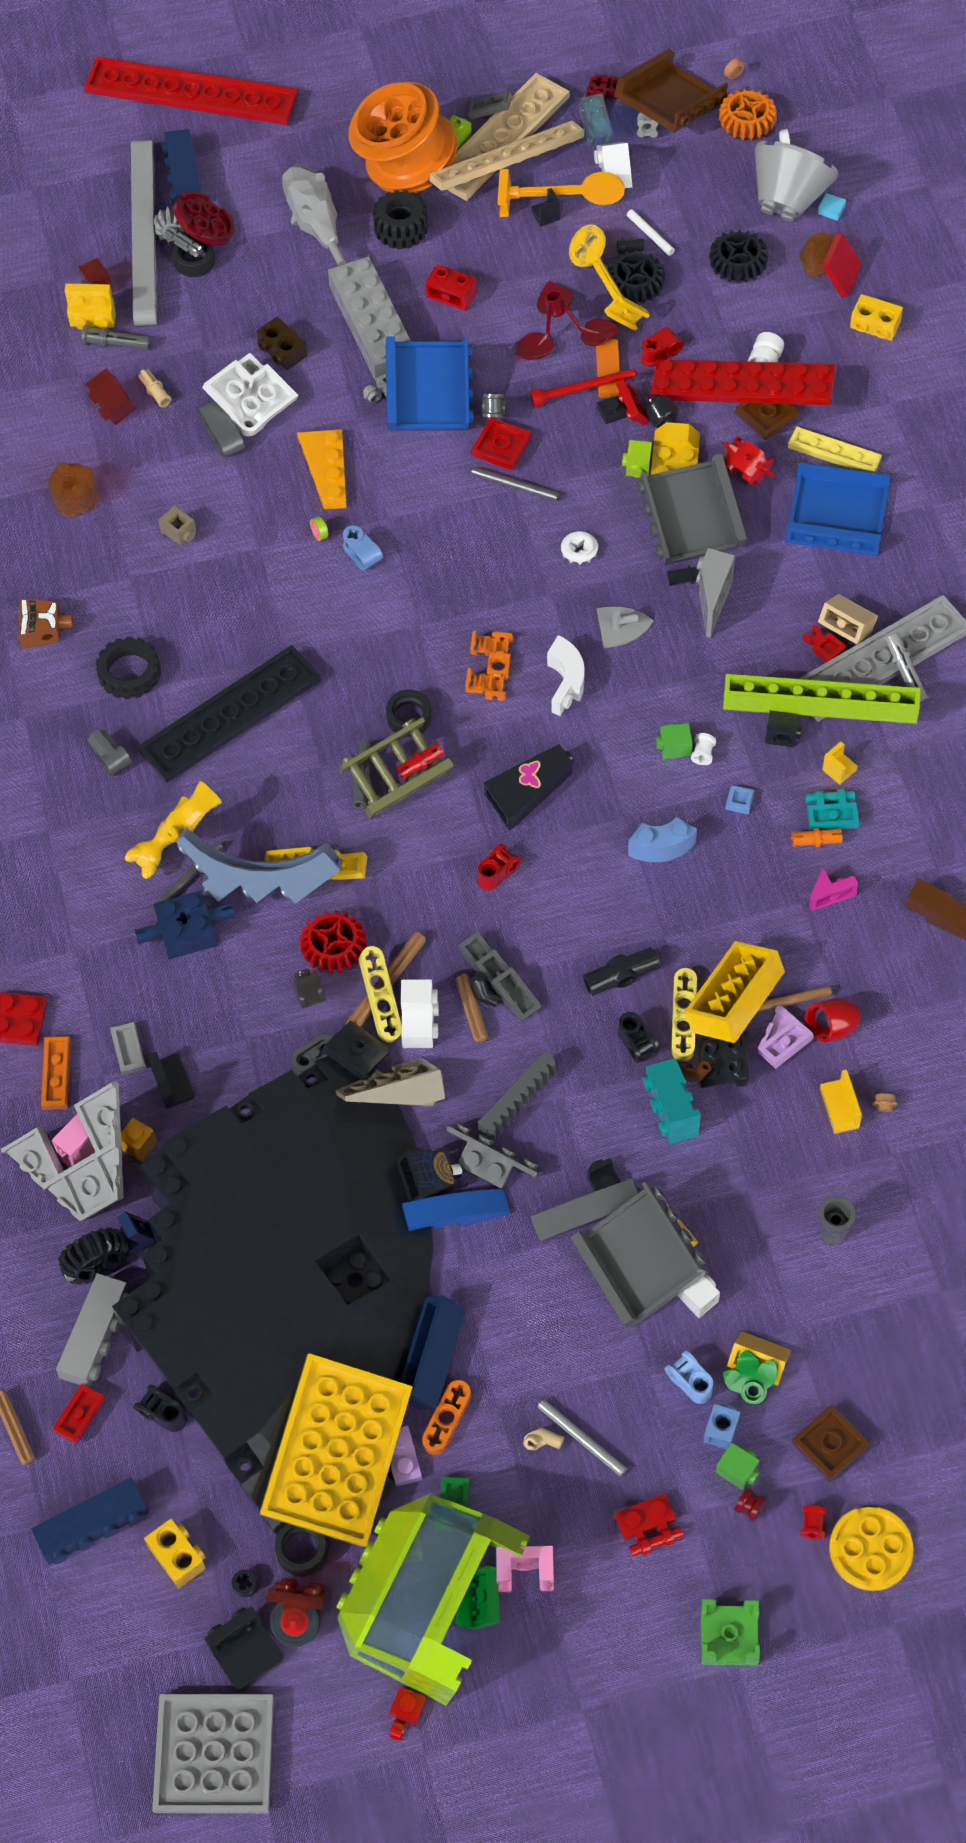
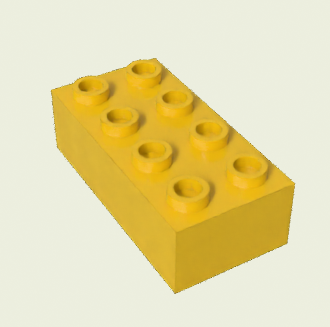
M735 941L684 1011L692 1033L736 1043L785 973L778 951Z

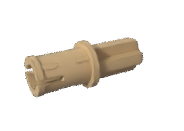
M149 369L141 370L138 377L147 388V393L153 396L161 408L168 406L172 399L163 389L162 382L158 381Z

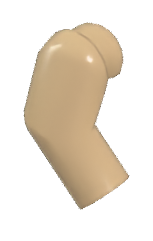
M538 1428L525 1435L523 1445L527 1450H536L545 1445L560 1449L564 1437L545 1428Z

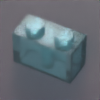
M602 93L581 98L579 112L589 148L596 147V145L609 144L613 132Z

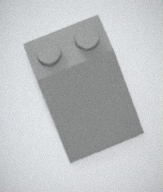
M710 548L707 549L705 556H701L697 565L699 573L696 579V583L699 584V598L706 637L709 638L712 636L732 586L735 555Z

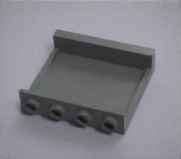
M722 454L713 455L711 461L648 476H646L645 471L641 473L640 480L637 481L638 491L640 495H644V512L646 516H650L652 523L649 525L652 537H656L658 544L656 545L657 557L662 559L664 566L705 556L708 548L725 552L745 546L747 537Z
M647 1182L642 1183L644 1190L586 1233L578 1231L570 1237L623 1325L630 1327L638 1325L709 1273L704 1265L707 1263L705 1257L692 1246L691 1242L693 1239L685 1228L680 1227L677 1222L679 1216L671 1206L668 1207L665 1203L664 1198L666 1196L658 1185H652Z

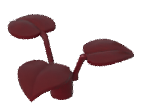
M548 281L537 301L538 311L547 315L546 333L543 335L539 332H533L525 335L519 341L515 355L526 360H536L548 355L554 347V341L549 339L551 316L561 317L565 311L579 331L583 332L580 336L581 341L588 346H599L606 343L618 333L619 328L614 323L604 319L589 320L585 327H582L569 309L573 301L572 293Z

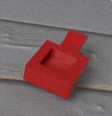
M400 1686L389 1712V1716L396 1718L389 1731L390 1738L400 1742L407 1724L417 1725L427 1700L426 1696Z

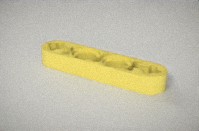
M369 946L360 954L359 964L378 1036L382 1041L392 1043L401 1035L402 1025L384 955L379 948ZM369 953H371L372 957L377 958L374 962L375 971H372L371 973H369L368 971H371V969L373 968L372 962L370 960L365 959L367 958ZM374 976L382 978L384 981L383 988L377 989L373 987L371 978ZM378 1001H387L390 1005V1011L386 1013L381 1012L377 1007ZM392 1016L393 1018H390V1020L388 1021L390 1028H395L396 1030L392 1034V1036H390L389 1032L384 1031L388 1025L386 1018Z
M681 968L674 976L671 1051L672 1056L681 1062L689 1061L694 1056L695 1033H692L691 1028L687 1031H681L677 1027V1024L681 1021L688 1022L684 1012L686 1008H681L677 1002L683 998L692 1001L697 994V976L689 968ZM683 977H688L687 991L683 990ZM681 1039H686V1053H681Z

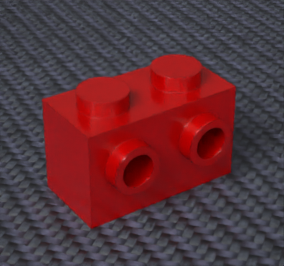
M436 264L425 282L426 298L466 311L477 293L476 277Z

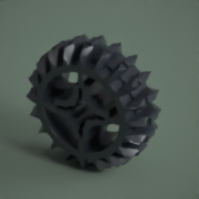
M740 229L738 232L730 230L729 234L723 232L721 237H716L709 252L710 266L714 269L715 275L720 274V278H727L728 282L736 280L737 284L741 280L747 284L749 278L755 281L757 276H761L763 270L767 267L769 256L767 244H764L763 238H758L756 233L750 235L749 230L743 233Z
M636 250L633 253L626 251L624 256L618 254L616 259H612L607 267L609 274L623 297L636 304L638 301L645 304L647 299L653 301L654 296H659L660 290H663L665 280L663 264H660L658 258L653 259L652 253L645 255L644 251L641 253H637Z
M107 1227L106 1229L100 1228L97 1231H91L86 1235L83 1234L79 1239H74V1242L68 1244L58 1258L62 1275L71 1284L81 1285L82 1283L88 1284L94 1281L97 1273L104 1276L113 1273L116 1268L121 1267V1263L125 1262L130 1254L126 1238L117 1228Z

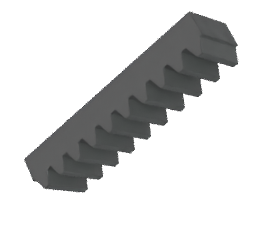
M544 1051L479 1120V1134L486 1135L494 1141L496 1140V1132L502 1134L503 1125L509 1126L510 1118H516V1111L522 1112L523 1104L528 1105L530 1103V1096L536 1097V1089L542 1090L543 1082L549 1083L550 1075H556V1063L553 1056Z

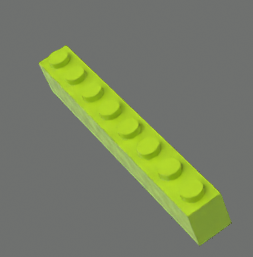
M726 674L723 710L770 713L771 710L804 716L917 724L921 688Z

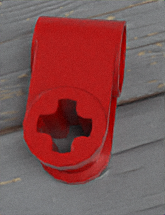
M665 327L643 340L641 362L645 366L654 367L656 366L657 359H668L677 355L682 350L684 343L669 327Z
M504 844L497 845L478 865L479 887L486 891L496 889L509 875L517 870L522 860L521 857L518 855L514 856L506 850Z

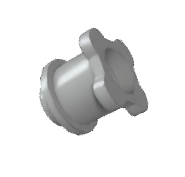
M640 112L637 117V125L639 126L637 135L639 137H656L658 135L656 130L658 123Z

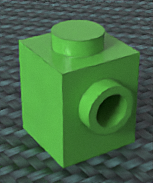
M671 723L660 726V736H656L657 751L661 750L663 759L691 756L692 738L689 723Z
M731 1442L717 1463L716 1474L744 1491L748 1483L753 1485L761 1472L758 1470L760 1460L757 1459V1455L750 1449L745 1447L741 1449Z

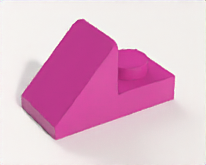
M823 868L810 896V911L856 896L858 882L855 876L849 878L842 877L831 884Z

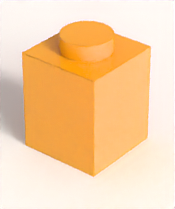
M132 1118L121 1132L122 1151L142 1163L158 1143L154 1130L135 1118Z

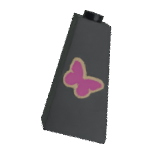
M558 744L484 782L486 798L509 831L516 827L572 775L573 758L569 751H564L561 745Z

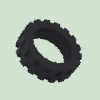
M126 637V639L118 638L113 643L109 642L105 645L106 648L99 652V658L96 659V671L100 685L104 686L108 694L112 693L116 698L120 696L124 697V699H131L130 697L134 696L138 698L143 693H149L151 687L157 685V678H160L161 675L160 662L156 650L152 648L149 642L145 643L141 638H137V640L133 639V637ZM123 656H139L148 663L145 672L133 680H118L109 673L110 666L114 661Z

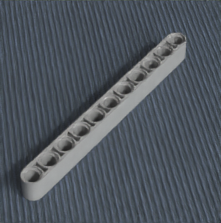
M152 139L131 141L132 277L135 327L157 325L154 144Z

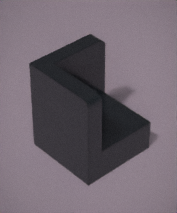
M552 188L547 189L546 201L531 206V212L540 227L560 220V201Z

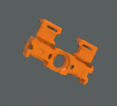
M473 630L470 647L471 655L485 653V656L489 655L487 675L480 674V676H476V674L471 672V668L467 669L465 684L467 693L483 694L485 692V699L493 700V697H497L498 701L506 699V692H503L504 680L509 678L511 654H508L509 642L513 643V635L511 633L493 632L491 638V636L476 635V631ZM497 662L505 664L502 670H495L492 666Z

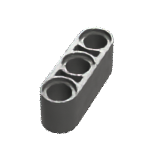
M215 400L197 407V413L203 426L223 458L245 449L243 439L229 415Z

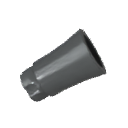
M832 1196L821 1203L818 1215L820 1219L819 1233L822 1241L829 1246L839 1245L847 1237L848 1230L855 1221L856 1211L853 1204L846 1198Z

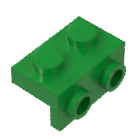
M487 1566L476 1570L455 1614L456 1626L479 1630L499 1624L497 1567Z

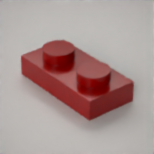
M621 379L616 383L619 390L617 395L621 402L626 405L627 410L625 412L629 419L633 422L637 421L643 426L650 421L645 415V409L635 388L624 379Z
M81 1383L53 1427V1432L77 1445L106 1400L105 1396Z

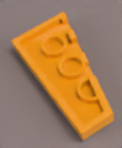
M342 429L297 432L298 441L301 444L309 471L315 482L323 509L347 508Z

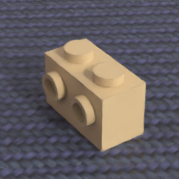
M838 594L824 603L818 623L855 644H859L871 636L878 615Z

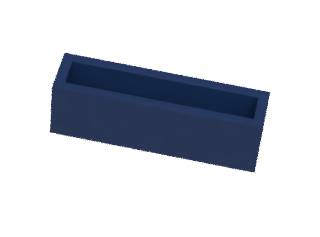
M190 129L164 132L166 141L162 142L164 155L168 154V157H165L164 160L166 171L171 170V173H167L169 187L173 186L174 188L170 189L171 202L173 203L184 192H201Z
M444 1295L425 1298L400 1383L412 1386L408 1404L419 1410L437 1408L466 1311L464 1307Z
M132 1477L36 1525L31 1530L48 1565L52 1563L59 1564L65 1561L69 1554L92 1547L94 1541L102 1537L109 1538L114 1536L125 1525H134L141 1522L144 1516L149 1513Z

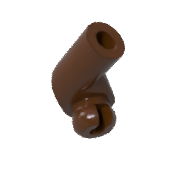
M702 1061L696 1069H693L691 1063L687 1065L682 1063L679 1066L685 1081H702L711 1071V1065L707 1061Z

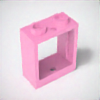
M78 1113L52 1139L60 1162L68 1168L95 1153Z

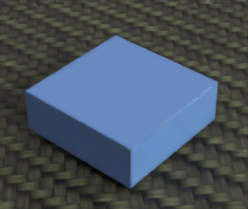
M731 785L725 810L749 815L755 790Z

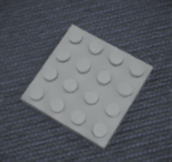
M159 1694L153 1813L269 1814L273 1694Z

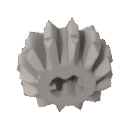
M168 206L166 211L159 210L158 215H155L154 231L160 240L166 239L167 243L170 242L165 234L169 227H174L178 230V233L181 232L184 235H189L178 223L173 209H170Z

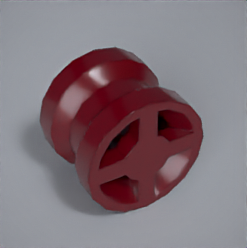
M747 1486L740 1496L734 1511L745 1513L748 1519L754 1522L764 1507L767 1497L756 1495L753 1489Z

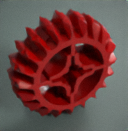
M336 909L333 911V914H329L325 910L322 917L316 913L314 916L315 921L308 919L307 927L302 928V935L299 937L300 951L303 954L304 960L310 962L312 969L318 966L320 973L328 969V973L331 975L333 970L338 969V972L341 974L344 967L351 971L352 963L359 964L360 954L367 947V940H365L366 931L362 930V923L357 922L354 915L348 917L346 911L338 915ZM343 931L350 934L353 941L347 940V937L343 936ZM314 942L319 943V946L323 947V953L313 946Z

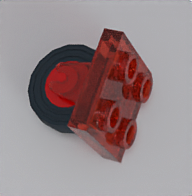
M281 1578L280 1582H275L268 1589L266 1601L277 1603L270 1616V1626L274 1636L282 1644L290 1647H299L309 1643L318 1634L321 1625L318 1609L322 1610L330 1602L331 1590L325 1589V1585L321 1583L309 1582L308 1586L298 1585L297 1580L290 1578Z

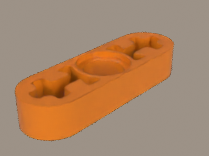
M461 1380L451 1382L442 1396L422 1437L423 1448L428 1454L439 1455L447 1448L471 1399L470 1387L466 1382ZM459 1389H463L465 1397L460 1396L456 1401V1407L453 1406V1391L458 1392ZM442 1412H452L455 1416L453 1422L450 1424L440 1422L439 1416ZM434 1426H437L440 1430H442L439 1435V1441L441 1444H435L434 1447L430 1446L429 1438L434 1439L436 1437L438 1430Z

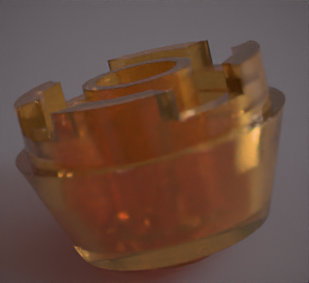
M825 232L813 234L802 247L799 257L804 266V271L809 275L819 278L820 275L826 274L822 264L835 238L833 235Z

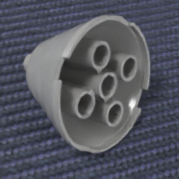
M767 141L758 142L755 147L758 202L762 206L761 211L768 215H773V213L781 215L783 220L793 222L794 218L800 217L837 179L838 170L833 164L828 167L823 163L824 158L806 149L775 141L774 145H766Z

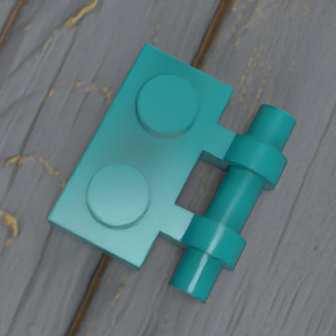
M837 789L836 792L823 793L822 790L814 793L805 794V803H815V805H807L809 831H813V828H819V830L859 828L857 803L846 802L855 800V792ZM837 801V804H824V802Z

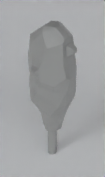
M302 163L293 165L282 177L283 191L288 205L293 212L292 225H299L301 230L313 235L324 248L330 249L338 266L346 264L337 246L336 220L338 214L325 182L324 173H318L315 169Z

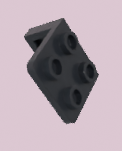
M252 1606L247 1609L243 1607L237 1610L231 1616L232 1619L224 1625L217 1624L212 1627L207 1633L208 1636L204 1638L209 1650L238 1691L245 1689L283 1661L282 1653L261 1624L259 1616Z

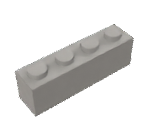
M96 1274L57 1365L56 1371L60 1379L78 1385L82 1383L89 1388L92 1381L98 1379L101 1371L100 1362L102 1357H106L110 1351V1338L113 1332L116 1333L120 1327L112 1306L130 1294L126 1282Z

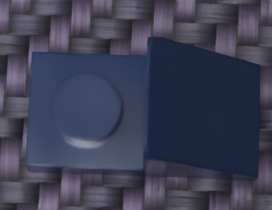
M126 1211L117 1217L122 1225L119 1231H121L128 1242L130 1254L156 1245L149 1221Z

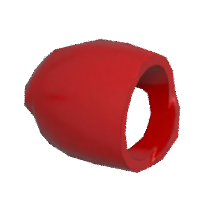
M830 998L810 1005L806 1010L804 1019L808 1029L819 1041L834 1042L846 1038L858 1029L861 1010L859 1006L846 998ZM819 1008L826 1013L830 1027L820 1028L816 1022V1012Z

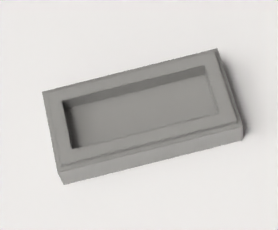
M135 1021L110 1028L122 1076L147 1069Z

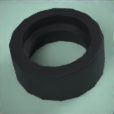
M188 235L187 237L203 247L202 250L206 255L198 261H185L181 257L187 251L175 244L172 251L175 268L180 274L187 277L205 275L213 268L215 263L213 246L202 243Z
M410 689L402 690L392 695L386 705V717L390 729L394 733L403 729L402 725L406 722L398 720L395 717V711L403 705L411 704L423 710V715L420 718L423 717L425 723L419 731L421 733L425 732L430 726L432 719L428 698L421 692Z
M287 1523L280 1529L275 1538L274 1549L278 1563L286 1572L294 1576L314 1574L323 1566L327 1559L328 1544L323 1534ZM300 1532L312 1535L318 1544L315 1557L303 1564L291 1561L285 1552V1545L288 1539L293 1534Z

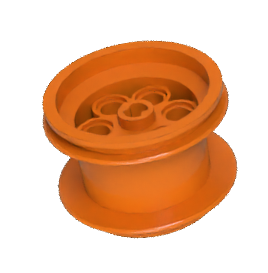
M417 82L391 83L373 91L355 111L348 130L351 147L360 157L366 159L368 175L386 192L393 193L394 190H399V192L408 190V193H417L434 185L430 182V173L451 166L457 154L458 144L454 128L446 117L439 114V103L436 95L430 88Z

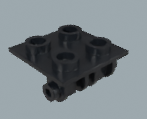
M743 1031L736 1043L716 1038L699 1041L700 1063L707 1061L711 1065V1071L701 1081V1088L736 1082L738 1087L747 1085L746 1082L749 1081L747 1031Z

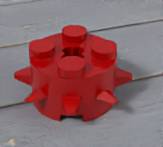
M738 435L731 444L722 441V444L727 449L723 459L728 471L733 474L738 471L742 474V480L751 486H754L755 483L760 484L765 475L775 477L770 470L775 460L771 457L766 460V456L763 455L765 452L747 440L742 444V439Z

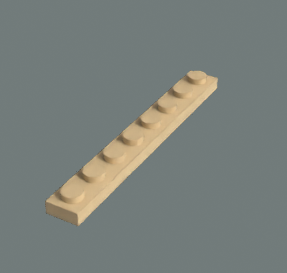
M573 121L566 122L430 173V182L441 191L448 190L453 186L467 183L469 180L504 169L509 165L520 163L530 157L538 156L541 153L557 149L568 143H573L578 139L584 138V129Z

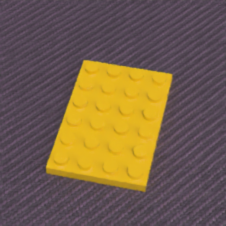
M308 1353L259 1515L366 1547L412 1386Z

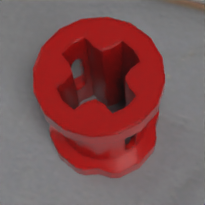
M818 1505L803 1506L804 1525L800 1529V1535L807 1539H823L825 1537V1532L822 1531L823 1519L827 1515V1509Z

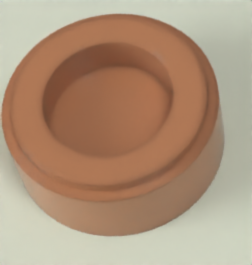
M739 58L731 60L724 69V75L729 80L736 79L742 73L744 63Z

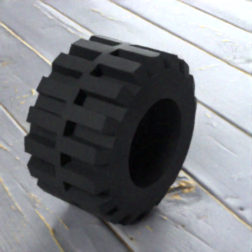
M394 190L393 193L387 192L385 193L386 196L379 197V201L375 202L373 208L374 232L377 239L381 240L382 244H388V247H397V249H402V247L411 248V245L419 244V240H423L428 232L427 206L423 202V198L421 196L417 197V194L414 192L408 193V190H403V192Z

